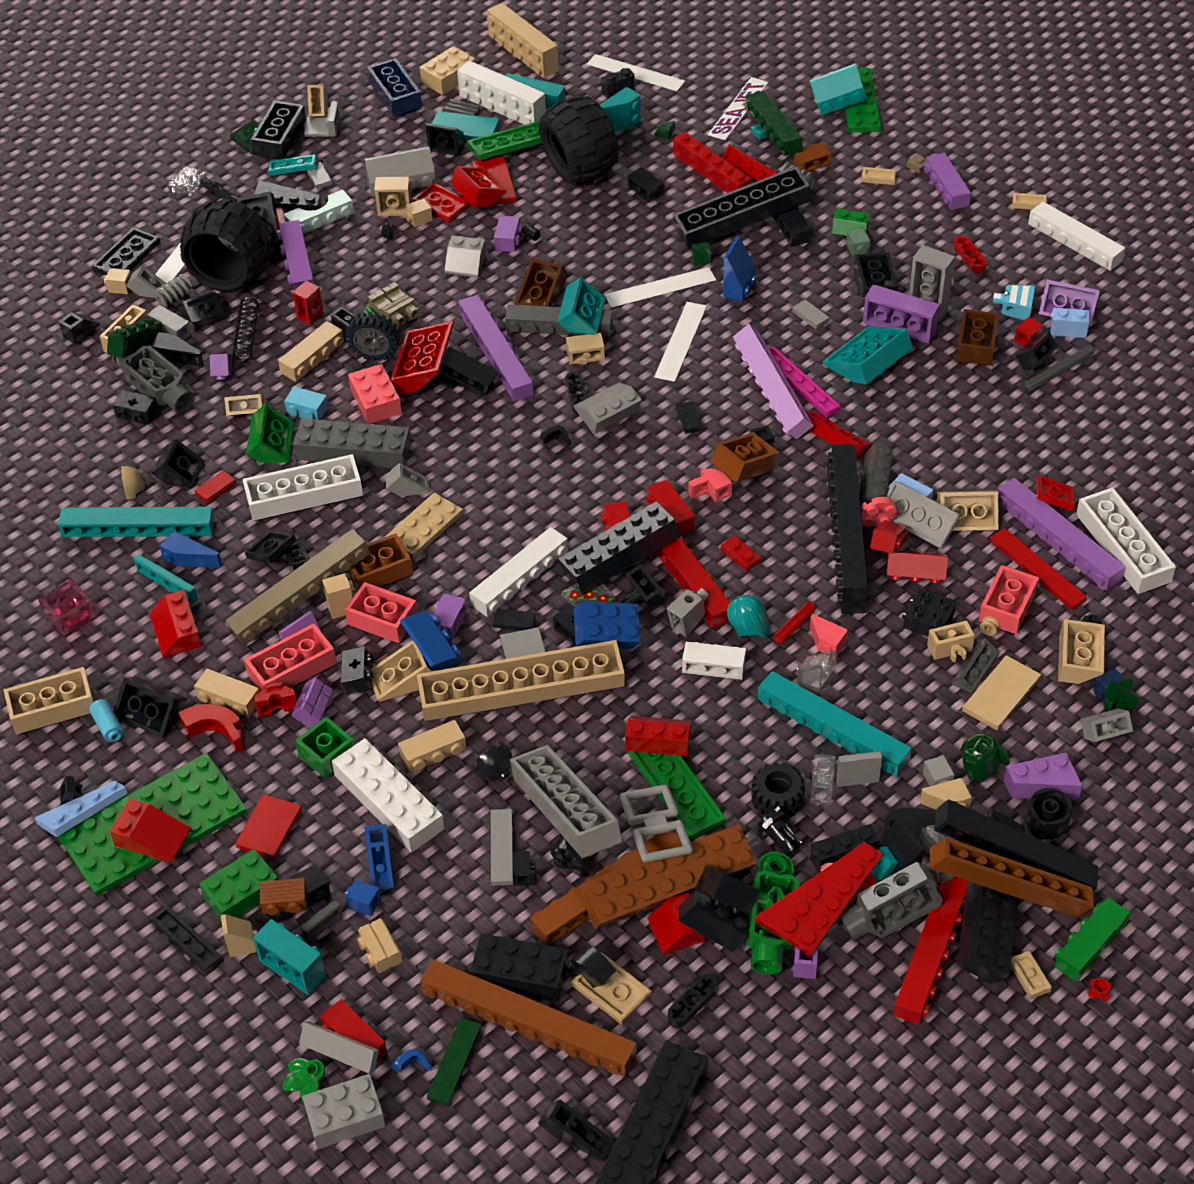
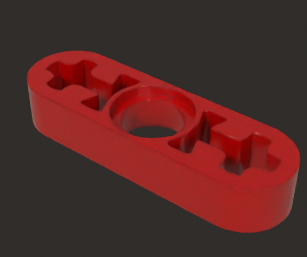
M965 236L956 237L954 240V250L973 272L983 273L987 266L985 257L969 238Z

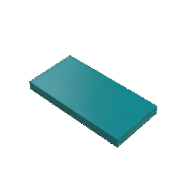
M438 111L432 124L458 128L464 131L465 140H471L495 133L499 125V119Z

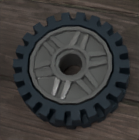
M363 312L361 315L357 314L350 321L346 333V342L354 353L357 352L359 357L364 355V359L370 357L371 361H374L375 358L377 361H381L382 358L386 360L396 352L400 340L399 328H396L397 325L392 323L390 318L386 320L385 315L380 317L379 313L376 312L375 315L372 312H368L367 315Z

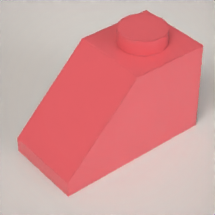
M811 615L810 631L817 650L825 655L836 658L847 643L848 630L819 616Z

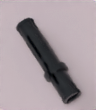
M203 177L200 180V186L209 190L212 195L238 202V196L221 187L218 182H213L207 177Z

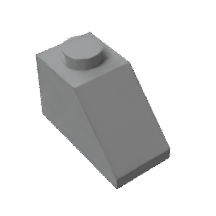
M142 265L131 274L126 286L139 296L155 298L153 291L167 283Z
M401 463L385 475L386 489L399 496L420 495L430 492L428 478Z

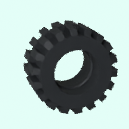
M773 762V765L768 763L764 765V768L760 767L753 776L751 793L753 806L755 809H758V813L761 815L765 814L766 816L779 806L787 814L785 819H788L789 815L791 817L795 816L796 812H799L804 804L805 779L801 776V772L799 770L795 771L794 766H787V763L783 762L782 764ZM780 788L787 792L776 794L769 790Z

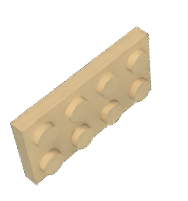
M433 493L385 537L396 533L410 558L415 559L463 515V509L440 495Z

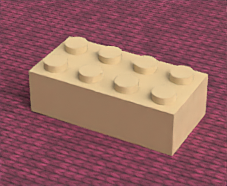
M84 667L3 689L10 720L16 734L90 714L89 707L94 702Z

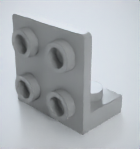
M331 101L330 108L327 109L325 116H309L308 114L304 132L306 137H336L340 119L338 101Z

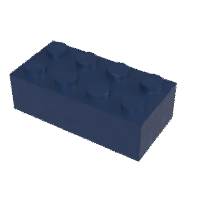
M396 58L367 67L370 85L393 117L422 108L420 90Z

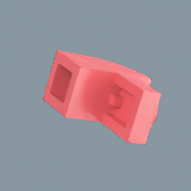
M703 469L701 470V477L688 482V495L691 499L709 493L713 500L718 502L732 496V482L720 470Z

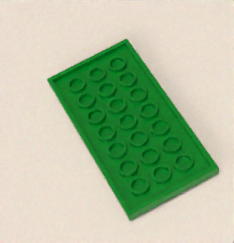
M205 753L103 808L59 835L58 839L97 897L162 861L114 846L110 830L130 798L148 803L191 827V831L180 850L248 812L211 758Z

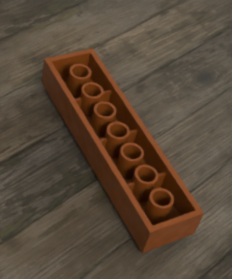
M740 824L692 841L693 852L691 854L647 863L639 861L582 883L578 892L594 929H600L662 905L669 898L688 892L689 894L693 893L696 890V885L705 865L732 877L750 871L757 862Z

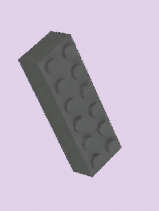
M302 418L293 446L296 460L320 462L353 454L356 465L394 468L399 463L406 464L411 446L409 427Z

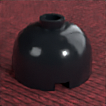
M503 741L498 742L501 746L496 748L493 745L476 760L477 766L472 764L471 769L481 779L495 781L499 778L502 781L510 774V759L513 757L510 749Z

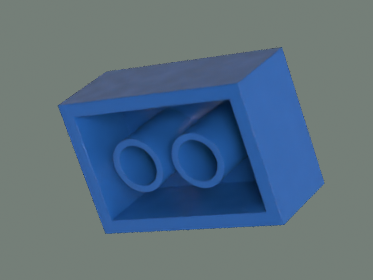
M580 602L573 609L576 647L616 640L618 649H633L641 642L638 604Z

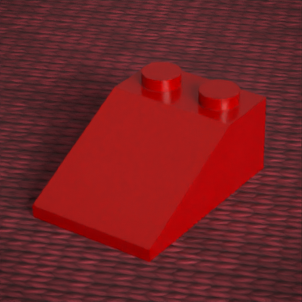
M130 798L111 828L110 834L116 847L172 864L188 837L191 827L148 803Z

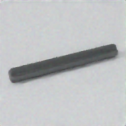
M1087 345L1027 380L1024 385L1025 389L1031 391L1093 355L1094 347Z

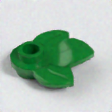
M298 1058L288 1064L291 1073L284 1080L283 1090H299L302 1101V1096L319 1090V1081L325 1076V1066L321 1061L317 1059L307 1061L304 1058ZM316 1067L315 1072L310 1074L311 1070Z

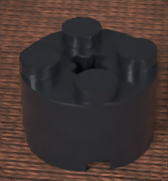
M1045 788L1036 791L1032 795L1027 809L1026 823L1038 839L1057 838L1067 832L1073 807L1071 800L1066 794L1054 792L1055 789Z
M561 833L550 851L555 859L553 862L555 866L561 869H565V867L572 869L580 877H583L590 870L599 853L596 852L592 856L582 858Z

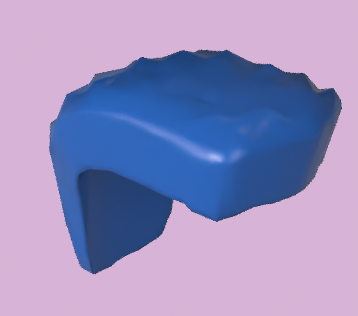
M414 1048L403 1052L393 1062L392 1068L401 1073L411 1063L418 1062L430 1071L432 1070V1065L420 1049Z

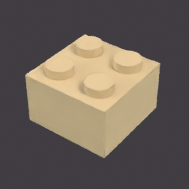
M376 177L374 190L378 216H405V212H407L406 205L412 203L409 177Z

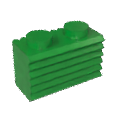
M836 209L833 218L832 234L847 236V231L864 228L867 234L869 214Z

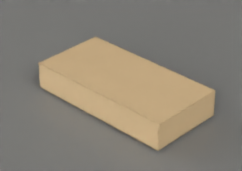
M863 167L861 182L894 185L896 170Z
M1013 193L1012 208L1032 210L1042 202L1047 203V195Z

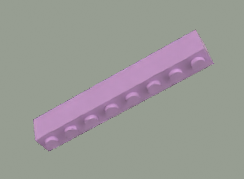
M747 324L733 336L736 342L735 347L743 354L741 357L744 362L750 366L748 370L756 377L755 382L763 389L761 391L763 396L770 401L768 405L777 413L775 417L783 424V431L788 436L792 435L798 439L814 425L759 331L750 324Z

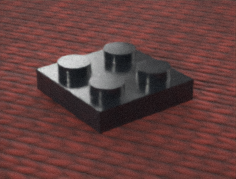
M216 292L182 301L189 320L194 324V327L226 318V313Z
M269 530L244 553L247 559L273 563L278 560L281 554L289 550L297 539L294 534Z

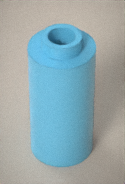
M100 699L93 702L89 707V711L104 739L108 742L118 741L122 737L124 730L108 701Z

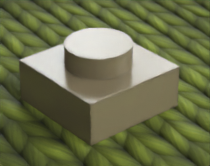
M916 154L907 161L906 167L921 173L924 170L926 158Z

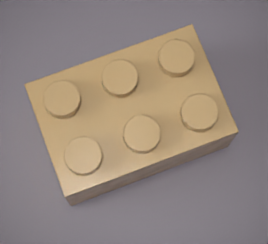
M452 46L420 66L421 83L444 95L459 85L457 70L468 61L475 63V58Z

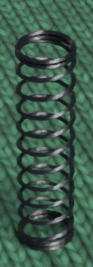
M251 297L243 298L240 302L232 353L236 360L242 362L248 361L252 357L259 302ZM246 302H252V303L256 304L257 307L255 308V307L249 306V305H248V306H242V305H243L244 303H246ZM245 307H252V308H254V309H253V310H248V309H245ZM243 312H251V313H254L255 315H254V316L245 315ZM242 317H252L254 320H245ZM242 322H252L253 325H245ZM242 326L251 327L252 330H246V329H243V328H241V327H242ZM241 331H249V332H251L252 334H251V335L242 334ZM240 336H249L251 339H242ZM239 341H248L250 344H242ZM237 350L248 351L249 354H241ZM235 351L240 355L250 356L246 359H240L235 355Z

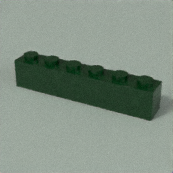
M764 91L745 95L746 102L744 107L746 112L750 113L752 119L763 129L765 135H768L771 142L777 146L778 151H781L784 156L803 151L802 136Z

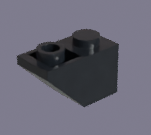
M71 312L59 321L63 338L76 344L100 326V322L88 315Z

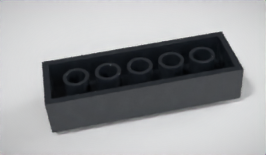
M654 502L558 559L564 575L584 594L679 538L680 533L675 519L659 503Z

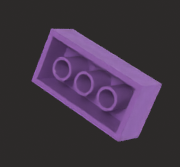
M872 285L865 297L863 324L875 327L907 329L910 338L930 343L937 330L940 304Z

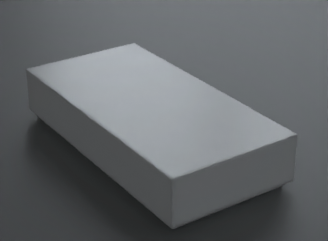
M321 162L317 163L316 169L306 170L316 189L332 185V180Z
M806 299L792 307V312L814 329H818L829 322V317Z

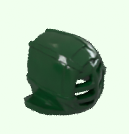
M986 733L973 735L970 739L963 742L960 748L963 753V767L969 779L972 778L984 782V780L997 772L1001 762L1006 766L1010 763L1008 754L1002 745Z

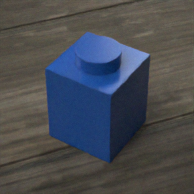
M355 880L345 893L349 909L370 917L381 901L378 887L359 880Z

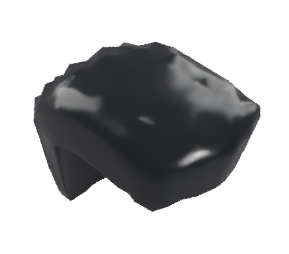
M552 426L540 434V439L545 444L555 439H561L566 445H571V439L562 426Z

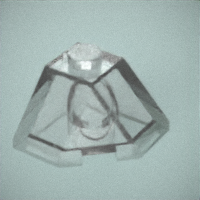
M829 651L807 657L803 664L800 663L796 669V675H798L797 684L819 693L837 665L838 652Z

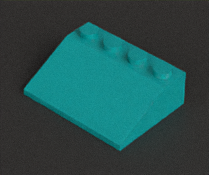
M868 326L822 362L823 365L850 381L867 385L875 377L883 374L884 370L889 366L894 365L899 358L905 356L913 346L907 329Z

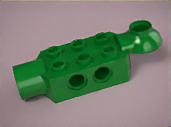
M780 852L766 853L760 859L759 872L756 873L752 886L759 889L760 892L750 915L748 914L749 937L745 940V944L752 948L751 968L758 973L769 975L782 971L784 953L789 952L792 945L755 922V916L794 891L800 884V881L793 876L794 865L791 859Z

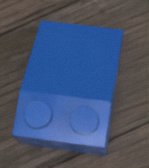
M736 236L724 256L723 297L743 302L744 298L749 295L751 286L755 285L757 275H755V266L741 238Z

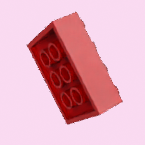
M454 321L406 332L391 378V382L400 395L417 392L440 372Z

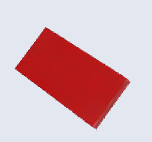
M504 156L472 161L473 167L486 169L507 189L506 194L490 206L516 202V195Z

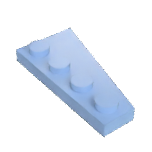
M113 781L35 817L37 825L58 837L125 796L128 792L125 786Z

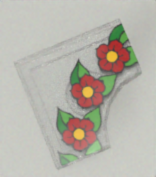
M603 583L584 594L575 585L562 591V596L574 607L580 602H617L616 597Z

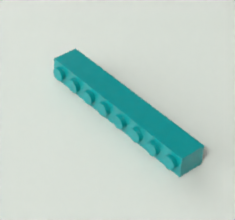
M72 507L61 509L58 527L62 537H169L173 531L185 537L212 536L215 518L212 507Z
M773 671L758 687V700L763 704L775 708L778 712L791 717L797 723L803 724L815 733L827 737L830 741L843 746L849 752L855 754L881 752V768L887 773L897 777L910 761L912 748Z

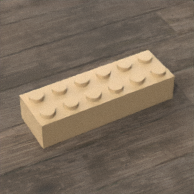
M503 3L487 9L488 34L491 38L543 78L559 71L557 44Z

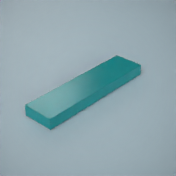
M139 554L134 557L138 572L173 593L184 590L190 603L194 604L198 600L194 586Z

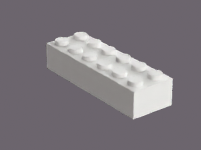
M468 61L457 70L460 97L524 125L540 121L541 116L546 113L545 93L471 61Z
M353 454L243 479L253 521L363 496L361 480Z
M1113 487L1079 499L1076 515L1099 545L1126 566L1124 577L1137 594L1172 582L1176 566Z
M363 739L332 760L334 775L382 824L387 825V829L411 853L445 829L443 815L366 739Z

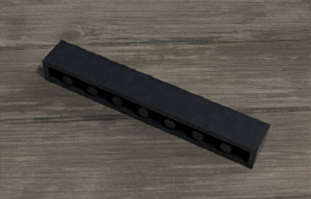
M950 799L946 800L936 810L934 831L961 843L1092 887L1093 891L1097 889L1099 866L1088 860L1079 858L1068 851L1059 849L1050 843L1041 841L1032 835L1021 832L1012 826L1003 824L994 818L983 815Z

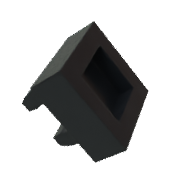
M66 776L59 788L60 805L83 796V793H77L81 791L83 785L75 783L72 776Z

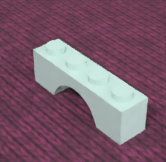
M343 190L328 195L327 204L318 210L306 211L297 208L285 213L284 217L285 222L299 220L302 234H305L353 214L354 211L352 200Z

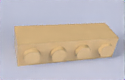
M326 321L278 360L280 373L297 382L344 343L342 329Z

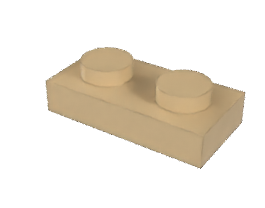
M1030 951L1011 958V968L1030 1000L1051 992V985Z

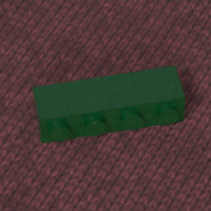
M144 317L140 321H135V323L125 325L123 328H118L108 333L107 354L124 358L135 353L143 346H150L157 332H161L162 322L156 321L153 317Z

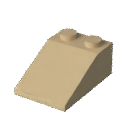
M412 640L372 668L374 680L371 681L377 700L382 702L418 691L417 674L436 670L430 667Z

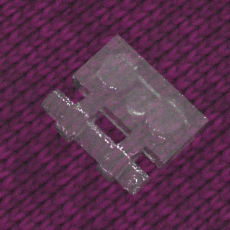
M185 166L168 184V190L179 194L186 192L187 195H191L199 189L201 185L200 180L203 177H208L209 174L206 171L201 174L199 170Z

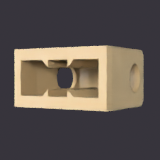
M307 85L309 116H325L328 109L327 87L324 85Z

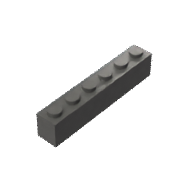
M508 305L505 317L506 332L586 335L570 333L557 322L561 307ZM612 310L602 311L597 332L601 333L602 337H611L613 324Z

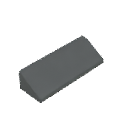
M986 638L978 642L951 681V684L969 693H973L1000 651Z

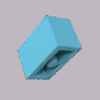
M293 387L284 400L287 414L304 419L321 420L328 410L326 395L298 387Z

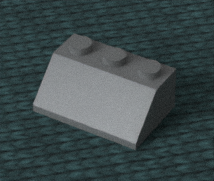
M617 383L574 405V408L592 433L596 434L638 412L642 400L632 386Z

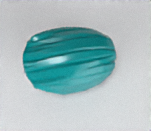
M749 594L741 595L730 603L727 610L728 620L740 638L746 635H755L765 639L770 635L771 627L767 611L763 603L756 596Z

